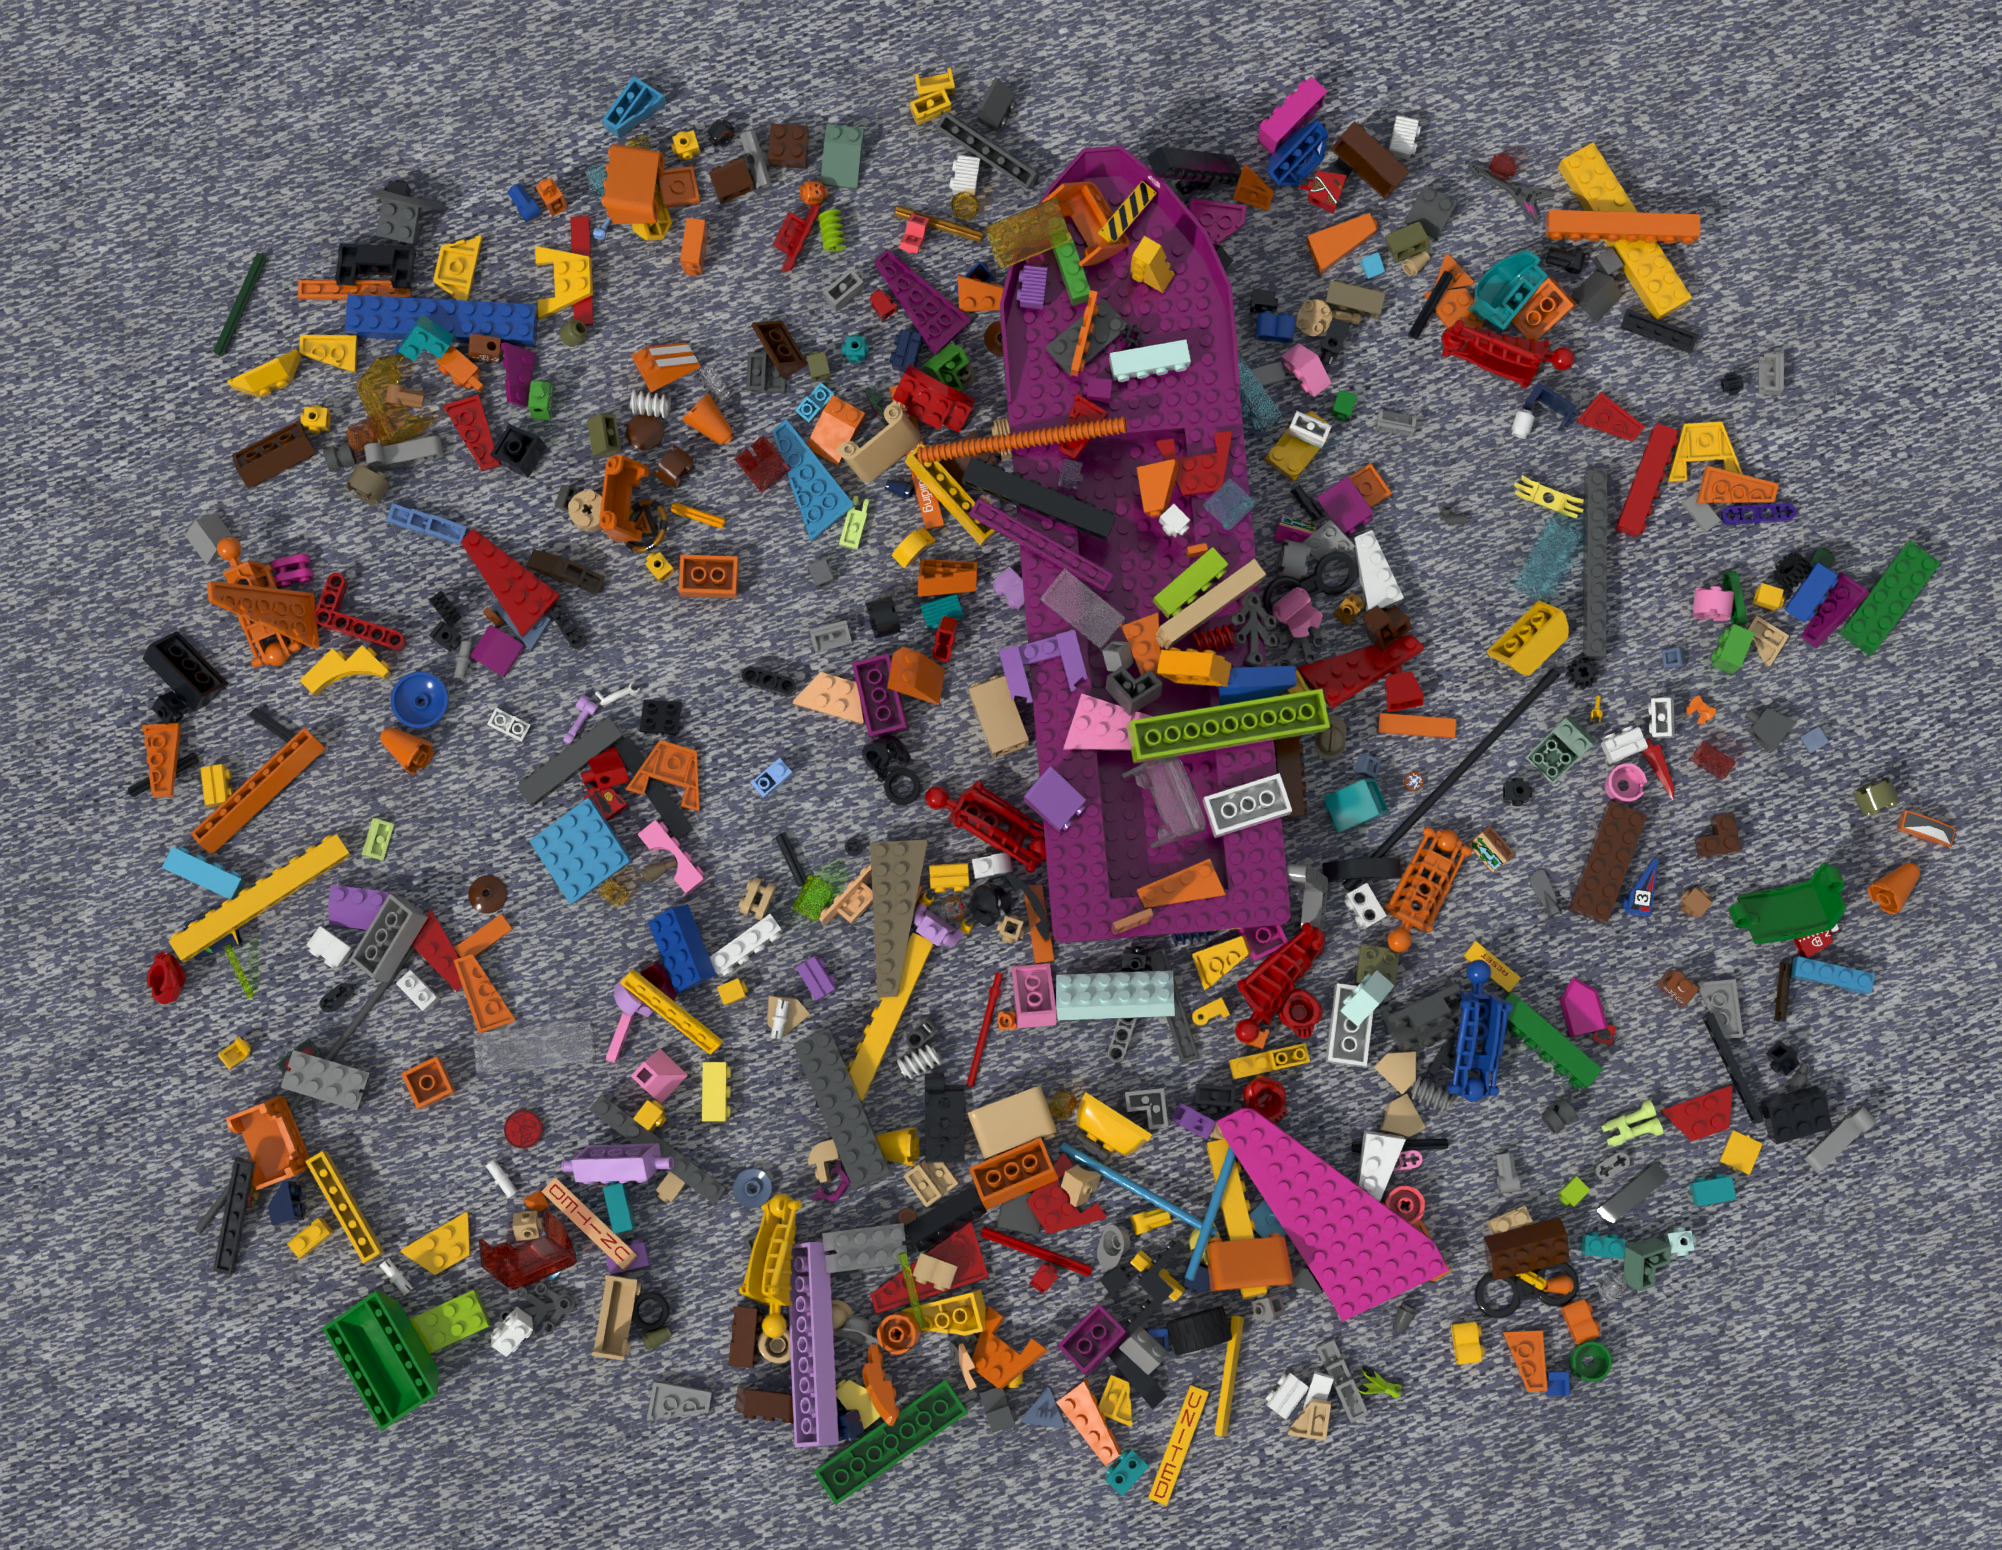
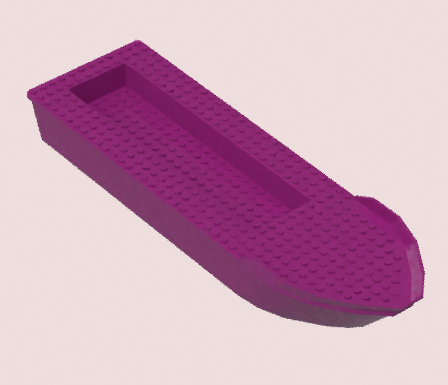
M1123 146L1083 148L1049 186L1014 246L1000 301L1001 335L1011 435L1014 432L1019 434L1020 431L1023 433L1027 430L1031 432L1033 429L1037 431V429L1043 430V428L1049 429V427L1055 428V426L1060 428L1061 425L1066 427L1075 394L1077 393L1087 399V395H1083L1084 383L1088 384L1089 377L1112 379L1110 404L1092 403L1108 412L1106 420H1109V418L1115 419V417L1120 419L1121 416H1124L1127 422L1126 434L1121 432L1119 435L1115 433L1113 436L1109 434L1108 436L1092 437L1076 461L1059 452L1060 443L1058 444L1057 442L1054 444L1049 443L1048 445L1043 444L1042 446L1037 445L1036 447L1032 445L1030 448L1026 446L1024 449L1019 447L1018 450L1013 448L1011 451L1013 472L1022 475L1023 479L1028 481L1031 479L1036 480L1045 488L1053 487L1059 490L1060 494L1065 496L1067 494L1073 495L1080 502H1090L1095 505V508L1100 510L1108 509L1116 516L1115 523L1106 542L1016 506L1017 520L1114 574L1106 591L1103 592L1020 545L1028 644L1055 637L1056 634L1075 630L1088 678L1085 681L1082 677L1074 684L1076 690L1071 692L1061 656L1030 665L1039 778L1051 766L1086 799L1084 804L1086 808L1079 816L1077 814L1074 815L1071 819L1073 823L1066 831L1064 829L1061 832L1057 831L1043 819L1053 937L1059 943L1284 925L1289 921L1291 912L1281 817L1215 838L1202 801L1206 796L1276 775L1274 740L1139 763L1133 762L1131 750H1063L1081 694L1120 706L1105 689L1107 676L1114 671L1107 670L1102 650L1111 641L1127 642L1121 626L1158 613L1160 627L1174 617L1172 615L1168 619L1153 603V599L1201 557L1187 558L1186 550L1188 546L1205 543L1208 550L1213 547L1228 563L1227 573L1219 580L1216 577L1211 582L1213 585L1207 591L1203 592L1201 590L1197 594V599L1253 559L1256 560L1239 391L1238 348L1232 285L1207 231L1162 178L1156 177L1149 167ZM1090 181L1099 188L1114 214L1140 182L1143 181L1157 194L1125 231L1129 240V246L1097 265L1082 266L1090 290L1098 292L1096 304L1104 299L1131 328L1134 324H1138L1137 329L1144 331L1141 333L1144 341H1138V347H1134L1131 343V346L1126 348V343L1124 341L1120 342V339H1122V335H1120L1086 364L1083 371H1079L1078 377L1072 376L1070 378L1049 355L1045 347L1084 315L1088 302L1072 306L1048 237V228L1063 223L1068 224L1080 262L1084 259V249L1088 245L1071 216L1060 215L1055 208V204L1044 205L1042 201L1063 183ZM1144 236L1162 246L1166 255L1165 262L1170 263L1169 270L1175 274L1163 293L1144 282H1137L1130 275L1132 255ZM1031 250L1041 251L1045 257L1043 267H1048L1043 309L1020 307V301L1017 300V291L1022 289V282H1019L1020 270H1024L1026 255ZM1131 333L1129 335L1130 339H1132L1135 336L1134 333ZM1187 340L1191 360L1190 367L1187 370L1181 372L1171 370L1164 375L1154 373L1142 379L1132 377L1125 382L1113 381L1109 362L1110 353ZM1232 431L1221 492L1183 497L1176 483L1174 484L1168 509L1175 504L1190 519L1188 525L1190 528L1182 536L1180 534L1176 538L1173 535L1169 536L1162 529L1163 525L1159 522L1160 517L1151 518L1144 513L1137 467L1164 461L1160 450L1156 446V441L1174 439L1176 457L1183 458L1216 453L1214 433ZM1259 585L1248 592L1253 591L1259 595ZM1244 595L1193 632L1199 637V631L1201 630L1206 634L1207 629L1210 628L1214 633L1215 627L1218 626L1222 631V625L1225 624L1229 629L1231 623L1234 634L1238 633L1249 620L1248 612L1245 615V622L1243 624L1235 625L1232 622L1233 614H1236L1243 606L1242 598ZM1186 603V604L1182 607V609L1184 610L1186 607L1189 606V604ZM1257 614V620L1262 625V619ZM1250 631L1246 635L1245 643L1235 644L1234 648L1228 643L1226 650L1220 645L1219 652H1217L1215 647H1212V651L1216 652L1215 655L1225 657V660L1231 663V668L1248 667L1245 663V656L1251 652ZM1193 632L1170 648H1177L1181 651H1186L1187 649L1196 650ZM1258 634V650L1263 657V662L1259 667H1267L1264 640ZM1160 646V654L1161 650H1166L1165 647ZM1134 661L1126 671L1136 680L1140 677ZM1159 675L1156 677L1163 683L1161 696L1137 712L1155 717L1219 706L1218 687L1174 683ZM1207 859L1211 860L1226 894L1225 896L1152 907L1154 915L1150 922L1113 935L1111 930L1113 922L1146 910L1142 905L1136 891L1137 889Z

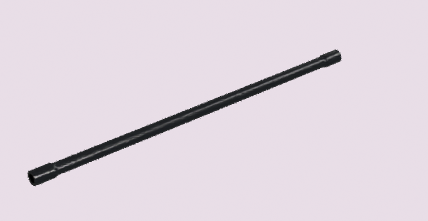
M1551 668L1540 679V682L1369 858H1382L1542 692L1554 683L1560 674ZM1362 879L1345 880L1341 885L1348 892H1351Z

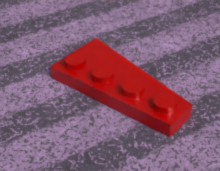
M479 394L442 405L481 470L486 471L501 466L500 462L490 456L495 445Z
M431 909L426 914L428 918L413 941L412 946L458 992L462 988V984L454 960L458 959L459 956Z

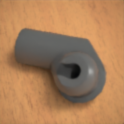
M1450 506L1442 507L1440 515L1448 524H1467L1466 514L1455 515Z

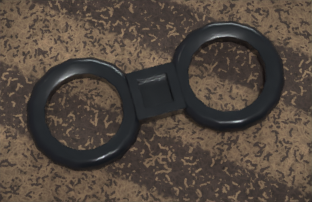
M1335 551L1328 553L1318 561L1314 573L1297 580L1294 577L1281 576L1271 581L1263 593V607L1269 615L1274 616L1271 596L1277 587L1284 584H1290L1295 588H1303L1309 597L1321 592L1328 595L1342 594L1352 586L1356 579V564L1352 557L1344 552ZM1343 560L1347 564L1349 571L1346 580L1336 587L1325 585L1322 580V572L1325 566L1331 561Z
M1566 1262L1535 1270L1534 1273L1539 1275V1278L1540 1276L1542 1277L1546 1270L1558 1267L1563 1269L1572 1278L1573 1290L1559 1299L1548 1297L1543 1290L1536 1288L1535 1285L1533 1286L1523 1279L1516 1281L1512 1276L1501 1279L1511 1286L1513 1299L1507 1308L1493 1310L1486 1305L1483 1299L1485 1286L1493 1280L1491 1273H1488L1476 1285L1475 1301L1478 1308L1485 1315L1492 1318L1510 1316L1518 1309L1520 1301L1536 1297L1544 1304L1552 1307H1561L1570 1303L1576 1296L1579 1288V1279L1575 1270Z

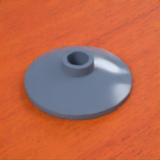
M759 1169L744 1170L736 1177L733 1184L735 1199L747 1208H757L764 1205L772 1193L770 1178ZM752 1185H755L757 1187V1190L754 1193L750 1191V1187Z

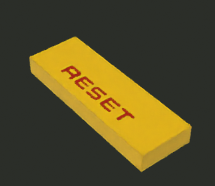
M1477 941L1463 955L1470 963L1479 959L1487 962L1491 967L1490 979L1507 993H1510L1521 979L1520 976Z

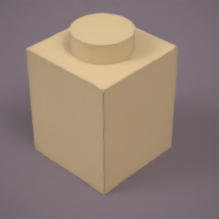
M669 1172L656 1189L659 1193L658 1197L666 1203L668 1201L674 1202L686 1186V1183L672 1172Z

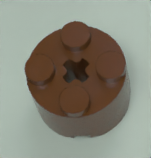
M674 445V451L669 450L657 465L659 468L658 472L654 470L652 473L653 476L670 489L673 487L677 489L683 481V474H689L695 466L693 465L694 459L677 445Z

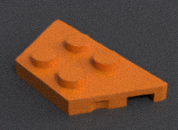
M1466 288L1445 290L1434 309L1446 329L1453 326L1457 320H1462L1465 327H1479L1480 329L1485 320L1480 321L1468 310V307L1474 300ZM1426 292L1424 294L1427 300L1432 292Z

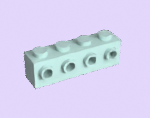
M1187 340L1118 351L1109 355L1113 381L1118 380V382L1128 381L1132 377L1142 379L1154 373L1164 375L1171 370L1176 372L1185 371L1190 367L1191 363Z

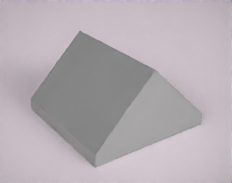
M216 513L196 519L185 535L206 565L220 557L217 552L219 541L227 536L233 537Z

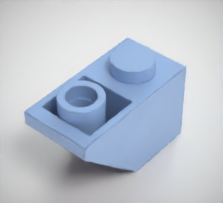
M779 758L755 778L751 784L764 798L780 788L794 775Z

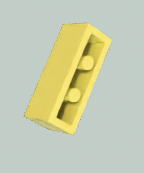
M703 1062V1122H727V1118L731 1117V1106H727V1098H731V1086H728V1078H731V1067H728L727 1062Z

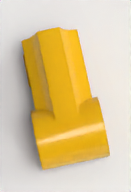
M1161 1208L1130 1216L1135 1235L1172 1223L1169 1213Z

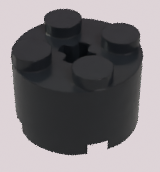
M892 596L865 603L875 639L901 632L897 612L893 607L895 605Z

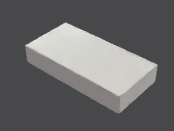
M1314 1371L1303 1409L1311 1398L1327 1401L1334 1380L1333 1376Z

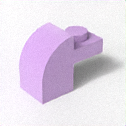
M620 981L614 987L615 1001L626 1014L632 1016L636 1012L649 1017L654 1011L620 984Z

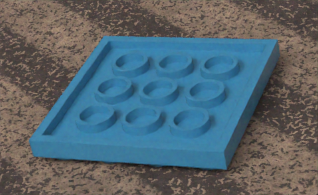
M591 797L582 801L529 841L570 905L576 903L632 862V859Z

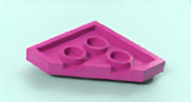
M1191 199L1189 211L1207 231L1212 243L1218 245L1244 226L1246 205Z

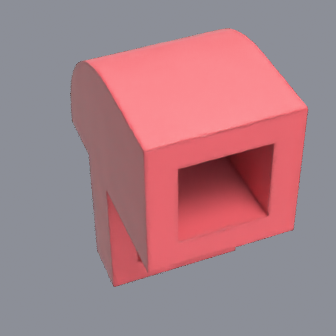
M912 213L907 221L905 235L900 242L899 249H903L907 253L920 252L926 237L930 218Z

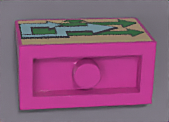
M1281 514L1274 541L1281 542L1284 539L1302 543L1317 530L1318 524Z

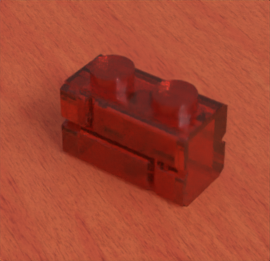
M1705 741L1698 744L1689 758L1690 761L1710 774H1714L1719 780L1726 778L1736 761Z

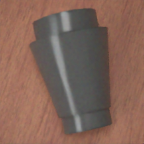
M1402 1302L1397 1308L1392 1329L1403 1334L1416 1316V1308Z

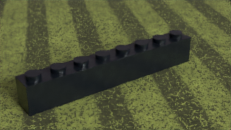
M1160 147L1146 157L1155 176L1158 178L1233 185L1238 182L1242 172L1235 156L1228 154Z
M981 458L970 459L962 478V484L1106 542L1116 520V516L1113 515L1114 513L1108 509H1097L1090 502L1085 501L1083 503L1078 501L1073 495L1067 494L1065 496L1060 494L1059 490L1053 487L1045 488L1036 480H1025L1018 473L1012 472L1010 474L1005 472L1003 467L988 465Z

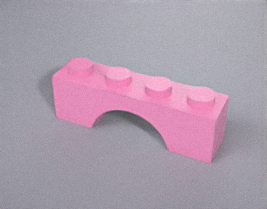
M654 820L637 835L651 851L663 849L675 855L678 869L674 880L689 895L705 882L703 878L705 873L699 866L694 867L691 864L693 859L687 851L682 853L678 848L681 844L674 836L672 838L668 836L666 832L669 830L664 823H658Z

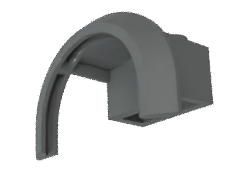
M379 188L371 192V195L382 198L376 236L410 244L419 243L422 227L421 224H418L420 209L447 210V207L439 200H425L399 195L387 191V188Z

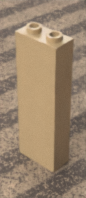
M1253 559L1161 625L1155 634L1157 636L1155 638L1157 643L1168 650L1257 586L1266 576V573L1257 561Z

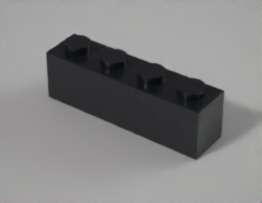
M970 1186L904 1227L918 1251L922 1252L940 1240L946 1239L953 1232L964 1228L973 1220L979 1219L987 1210L974 1188Z

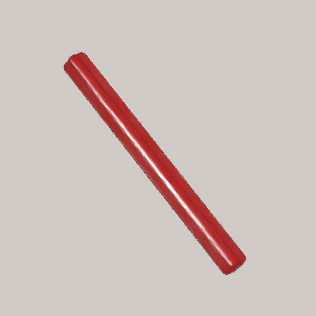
M983 1227L981 1237L1082 1275H1091L1092 1266L988 1227Z

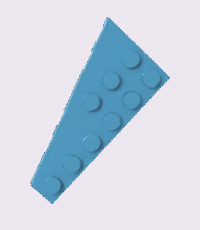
M785 419L772 430L784 462L783 464L787 471L796 502L800 508L802 519L806 525L809 539L813 542L856 505L791 423Z

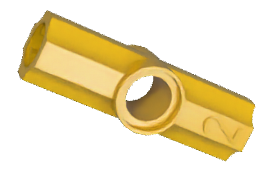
M1142 1250L1130 1262L1140 1272L1144 1268L1148 1270L1153 1265L1151 1263L1152 1259ZM1162 1268L1157 1274L1174 1290L1168 1297L1175 1302L1186 1289L1172 1278L1165 1268Z

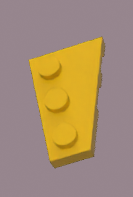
M1245 935L1192 954L1204 991L1209 989L1251 954Z

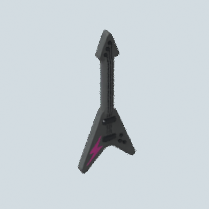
M1471 163L1468 165V168L1476 177L1481 176L1508 191L1535 223H1538L1539 219L1534 201L1554 195L1552 191L1517 185L1513 186L1486 171L1482 165Z

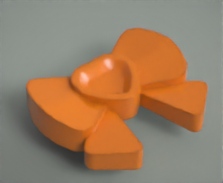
M1700 695L1695 696L1690 701L1689 706L1686 707L1687 716L1698 710V713H1701L1697 724H1706V720L1713 718L1716 713V708L1709 707L1702 701Z

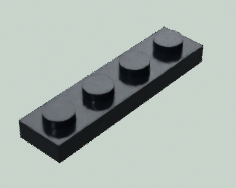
M1629 309L1626 310L1620 326L1621 329L1690 354L1698 337L1696 333Z

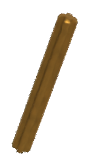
M896 206L894 215L896 217L908 220L913 213L930 218L928 227L977 242H981L984 233L982 231L905 207Z

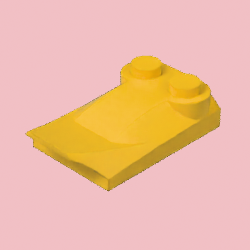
M1313 411L1306 413V415L1320 420L1322 423H1327ZM1288 428L1270 450L1264 461L1295 482L1320 448L1287 434Z

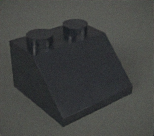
M509 424L490 456L511 471L529 478L547 446L540 437Z

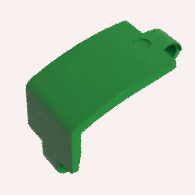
M1822 863L1810 880L1781 888L1741 894L1737 897L1738 903L1731 905L1728 910L1734 926L1739 929L1748 928L1755 944L1806 937L1831 930L1836 926L1846 911V905L1841 895L1844 881L1838 867H1829L1828 863Z

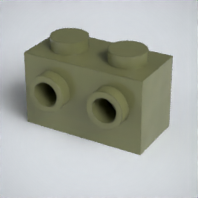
M1420 221L1409 224L1385 236L1386 247L1395 263L1430 249L1428 236Z
M600 413L587 420L593 456L610 457L621 451L615 414Z

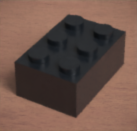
M1816 1085L1761 1101L1768 1137L1775 1144H1781L1833 1128L1825 1092Z

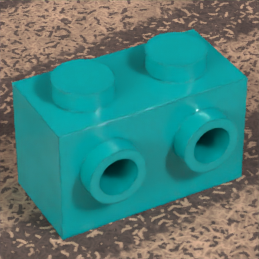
M1588 1232V1235H1582L1580 1255L1624 1259L1626 1239H1620V1235L1608 1234V1237H1600L1598 1232Z
M1125 1449L1118 1457L1120 1461L1117 1465H1111L1104 1473L1107 1475L1104 1478L1105 1481L1121 1496H1124L1149 1467L1132 1449L1129 1451Z

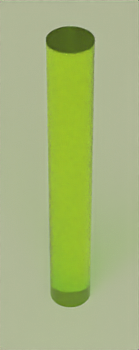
M231 944L224 945L223 948L247 998H252L255 994Z

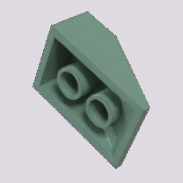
M826 125L821 181L824 185L852 189L858 188L865 137L864 128Z

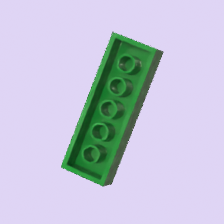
M1911 540L1906 542L1869 590L1870 594L1859 604L1838 634L1868 656L1873 654L1941 562Z
M1513 992L1505 995L1503 999L1513 1005V1009L1508 1014V1032L1516 1038L1519 1036L1523 1039V1044L1532 1051L1534 1049L1539 1053L1538 1057L1543 1062L1551 1063L1554 1066L1553 1070L1558 1075H1565L1572 1087L1578 1089V1087L1580 1089L1588 1088L1603 1069Z

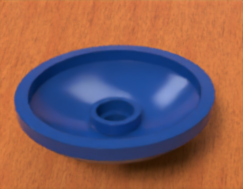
M413 672L402 677L394 686L390 699L395 717L404 725L415 729L428 728L440 721L446 713L449 702L448 692L443 682L435 675L427 672ZM421 699H424L425 704L422 706L419 705V701Z

